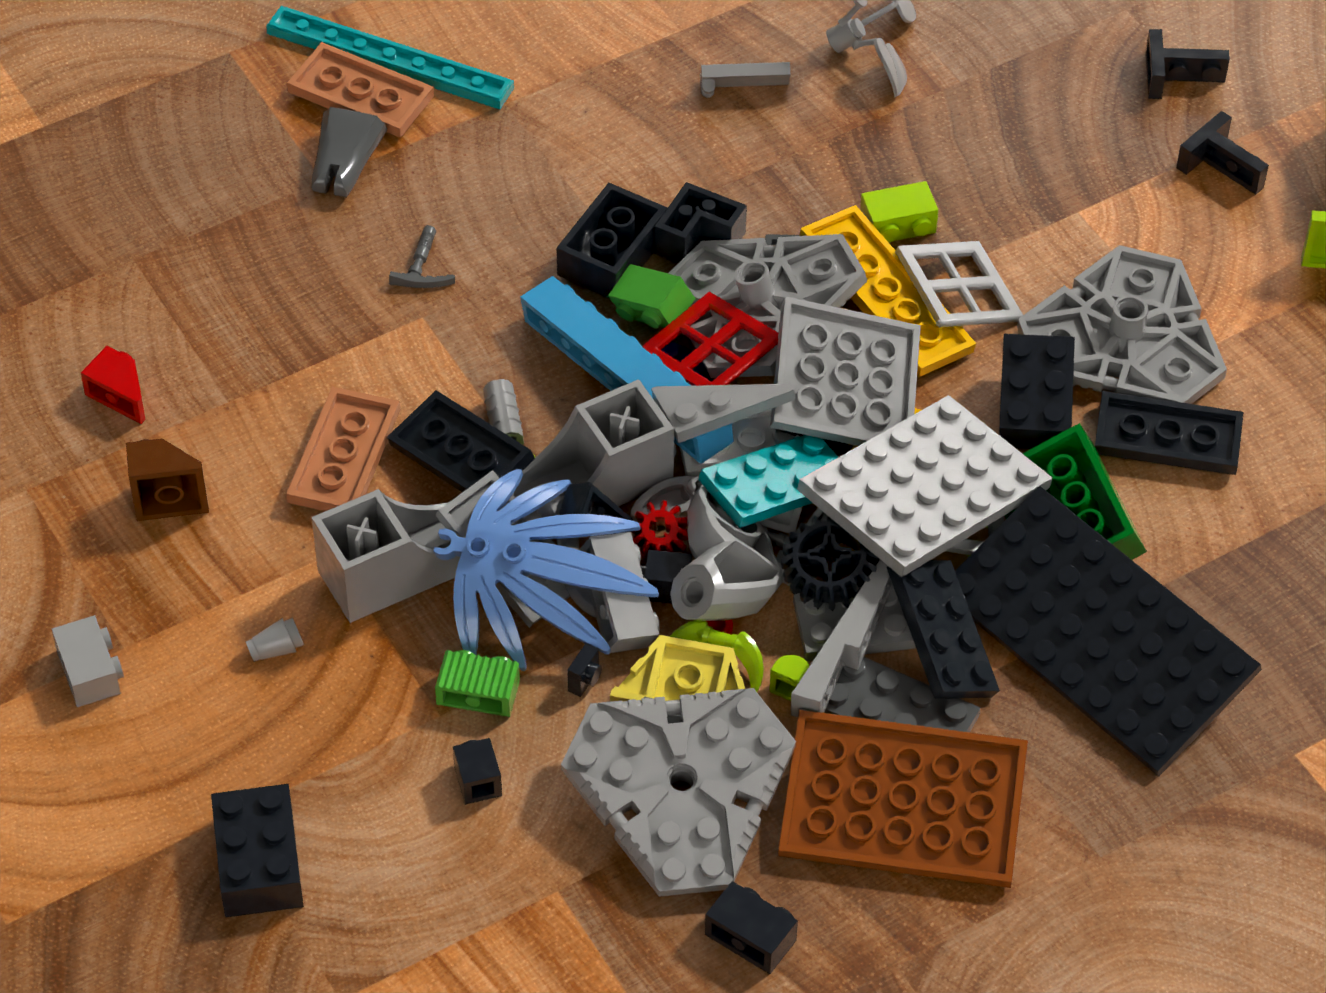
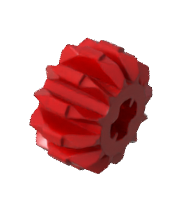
M662 500L660 510H655L654 505L649 502L646 504L647 515L641 511H636L635 518L639 522L641 529L630 532L637 535L633 538L634 544L638 547L643 546L640 551L641 557L646 558L648 550L674 552L673 549L675 548L683 553L687 550V546L682 541L688 540L687 529H685L688 526L687 516L679 517L681 513L680 506L676 505L668 511L667 501ZM657 526L666 527L663 538L656 537L655 531H658Z

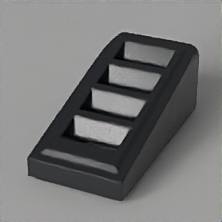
M591 482L570 484L559 511L560 515L604 514L605 516L633 521L628 514Z

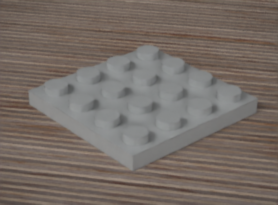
M785 296L781 303L774 384H791L794 388L795 400L772 408L770 428L859 446L914 415L921 325Z

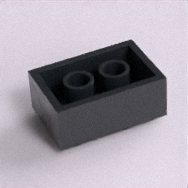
M608 182L556 248L557 276L609 298V293L628 266L632 264L643 267L654 253L655 225L668 207Z
M1004 334L999 435L1013 447L1032 449L1072 427L1075 337Z
M289 783L211 794L220 889L225 918L304 907Z

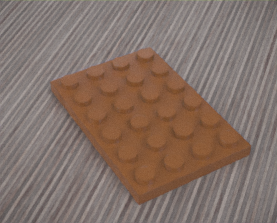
M799 710L795 735L796 746L792 755L778 856L1011 888L1028 740Z

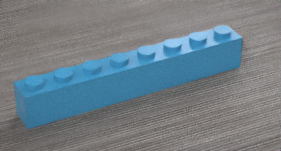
M551 276L520 296L525 322L610 391L638 379L651 397V388L656 386H691L679 372H673L664 365L658 355L649 353L640 345L635 337L625 334L612 319H606L591 302H585L576 295L568 284H562L554 276ZM733 423L678 443L674 436V443L702 464L734 442Z

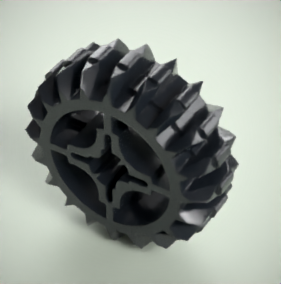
M814 515L812 519L813 525L808 526L801 522L799 525L800 533L790 532V543L783 546L784 556L781 559V568L784 569V581L790 584V591L793 595L800 594V599L804 604L813 599L814 607L817 610L824 602L828 603L829 609L832 611L835 609L837 602H842L848 609L850 605L849 599L855 598L864 583L871 580L869 576L872 572H876V565L880 559L828 515L826 521L822 522ZM837 542L846 544L850 548L842 547ZM833 552L835 562L832 563V570L829 572L827 561H830V553ZM807 573H810L811 576H820L826 582L816 580L810 577Z

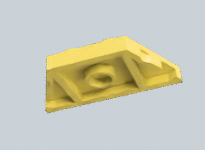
M659 635L649 647L648 653L644 657L639 658L630 668V674L619 687L615 686L611 690L610 701L622 700L623 702L632 699L641 700L644 697L654 699L655 697L663 696L665 701L679 700V695L717 693L726 690L745 689V686L740 676L734 648Z

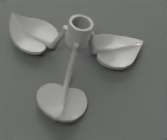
M852 0L855 6L843 18L838 20L839 24L826 31L827 39L837 53L851 46L856 50L862 46L874 45L891 82L895 98L901 94L907 82L905 66L894 47L890 43L885 44L882 38L862 40V37L866 35L864 26L894 8L897 9L904 22L911 23L916 19L914 5L911 0H892L891 4L860 21L858 18H851L860 8L867 6V0Z

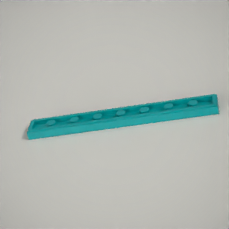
M282 5L266 25L267 34L312 49H316L323 42L433 86L435 89L500 110L514 90V80Z

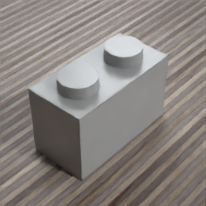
M95 615L52 628L56 651L77 707L121 694L118 679L124 677L118 656L110 657L108 650L113 649L108 629L107 627L100 629Z

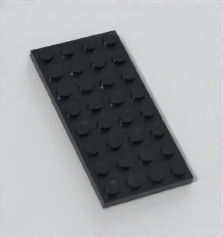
M1041 486L955 570L974 622L1157 776H1160L1262 670L1259 662Z

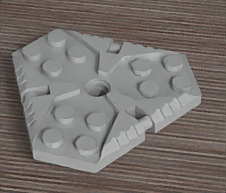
M843 234L778 237L776 245H767L765 238L701 241L668 273L680 276L696 298L692 305L710 291L778 333L781 303L785 296L841 308L867 282L865 271ZM709 310L690 327L710 338L726 325L729 320ZM741 329L721 346L742 357L762 340ZM690 339L695 349L700 346V344ZM777 345L739 377L774 376ZM711 353L702 361L710 378H717L733 365L715 353Z
M1119 245L1075 277L1071 290L1064 285L1018 319L1017 329L1019 334L1075 337L1073 386L1080 385L1081 388L1086 389L1089 387L1098 392H1102L1104 389L1120 394L1192 404L1224 380L1227 372L1207 320H1199L1202 308L1180 259Z
M754 688L726 690L717 693L708 692L706 694L695 693V695L684 694L679 695V700L665 701L663 696L655 697L654 699L642 698L641 700L632 699L623 702L621 700L590 703L561 763V770L603 825L607 826L611 823L616 830L614 839L659 897L725 890L732 881L735 882L761 824L759 814L762 809L767 811L795 749L796 740ZM681 715L682 722L668 724L667 716ZM680 781L688 783L691 788L686 791H678L671 785ZM736 798L747 803L745 809L734 805ZM633 809L636 816L628 821L623 814Z

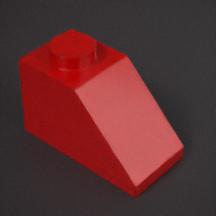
M106 345L81 372L84 393L89 398L142 424L146 419L135 359L124 351L119 352Z

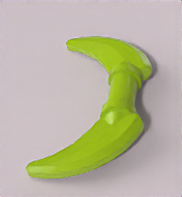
M695 620L682 625L670 635V637L734 648L735 655L746 668L750 679V688H754L758 692L763 680V658L756 642L746 632L742 631L738 635L734 633L731 635L714 630L713 627L708 626L707 621Z

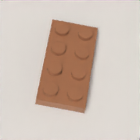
M323 42L318 45L287 82L289 93L328 109L334 107L376 115L385 123L387 133L400 138L434 97L433 86Z
M332 386L286 493L287 503L328 511L366 495L387 444V436L392 432L400 412V401Z

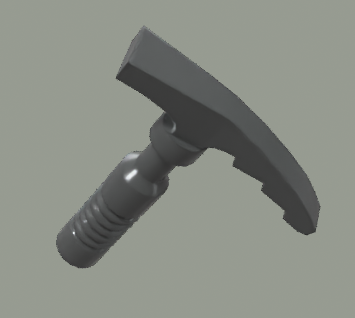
M427 225L423 228L413 257L415 261L410 266L408 273L390 272V285L433 288L455 283V275L421 276L423 271L421 268L422 264L427 260L437 232L433 226Z

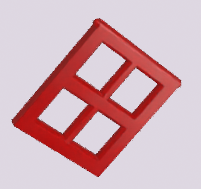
M709 291L642 347L649 353L658 355L664 365L673 372H679L691 386L729 385L778 345L779 333ZM709 310H712L729 320V322L708 338L690 326ZM741 329L762 340L742 357L721 346ZM682 333L700 344V346L679 362L661 351V349ZM711 353H715L733 365L711 382L692 369Z

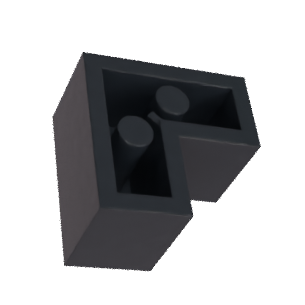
M686 182L655 225L654 254L679 263L701 241L742 239L746 233L747 205Z

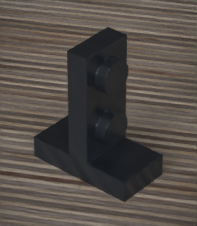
M1149 29L1145 51L1148 99H1162L1165 81L1225 82L1230 60L1229 50L1163 48L1162 29Z
M1220 111L1180 145L1176 168L1187 175L1204 161L1256 195L1264 188L1269 165L1228 139L1232 117Z

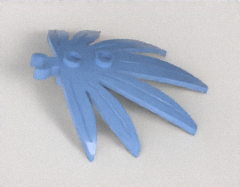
M521 469L513 470L495 481L480 497L471 514L465 538L458 537L450 529H439L438 534L440 538L449 540L451 543L447 548L434 547L433 552L436 557L441 560H450L455 556L460 557L455 575L453 598L455 621L463 650L477 655L479 640L477 593H479L491 627L511 659L519 663L521 671H526L527 669L521 639L511 612L496 588L498 582L502 583L522 603L550 624L584 644L588 643L599 648L600 652L607 655L611 653L609 644L580 612L559 595L526 576L531 574L559 583L611 593L646 597L659 596L657 588L608 560L565 546L530 541L638 531L641 529L638 522L605 515L565 514L538 518L512 525L513 522L536 511L565 492L568 486L572 484L570 480H560L540 485L524 492L505 505L523 477Z

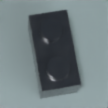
M733 881L705 914V935L768 974L773 972L797 941L798 920L787 909L773 906L763 900L755 890L749 887L743 888Z

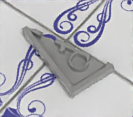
M791 384L656 386L651 388L653 400L674 427V436L678 443L795 400V392Z

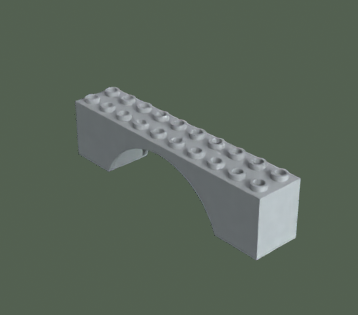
M639 379L576 405L562 430L535 457V460L522 471L523 477L513 495L518 497L524 492L538 487L540 484L543 485L560 480H570L572 484L591 482L617 506H621L639 498L653 485L673 478L674 427ZM377 489L311 517L318 572L350 623L455 578L460 557L455 556L450 560H441L433 552L434 547L447 548L451 543L449 540L440 538L438 534L439 529H444L445 527L435 516L438 510L447 503L435 505L406 504L389 498ZM537 511L530 513L533 519L542 518Z

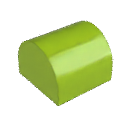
M785 655L779 658L770 670L769 691L791 701L793 690L809 668L808 662L797 655Z

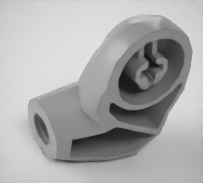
M700 487L687 510L688 540L690 551L695 560L682 568L674 578L670 593L672 606L680 617L687 620L727 621L758 613L782 584L783 573L774 555L771 540L759 522L739 528L707 489Z

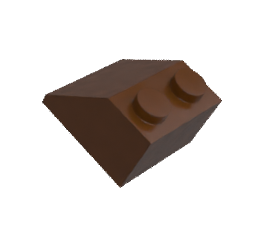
M162 438L126 443L128 476L137 521L209 513L202 462Z

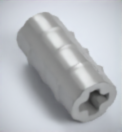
M505 379L490 381L483 388L484 402L489 419L488 423L524 445L522 422L518 413L519 408H517L513 384Z

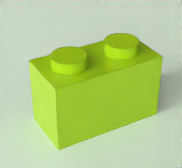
M926 181L861 194L860 210L889 243L936 233L938 207Z

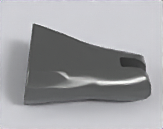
M330 107L323 113L318 151L312 174L311 188L314 192L327 194L333 177L336 176L334 195L348 197L365 164L386 133V125L378 116Z

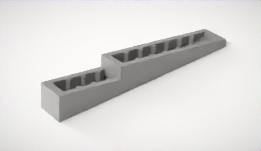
M879 560L876 565V572H872L869 576L871 580L864 583L791 694V716L798 717L799 710L824 713L843 667L859 669L893 587L886 568L888 565L882 560Z

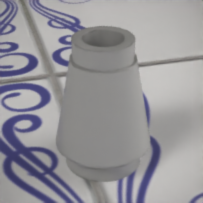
M281 618L252 637V639L245 641L254 662L260 659L264 660L297 652L296 648L304 645L293 618L285 621Z

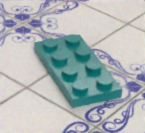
M803 435L703 468L698 480L734 523L741 528L811 504L812 502L797 490L799 480L835 460L838 456L822 438Z

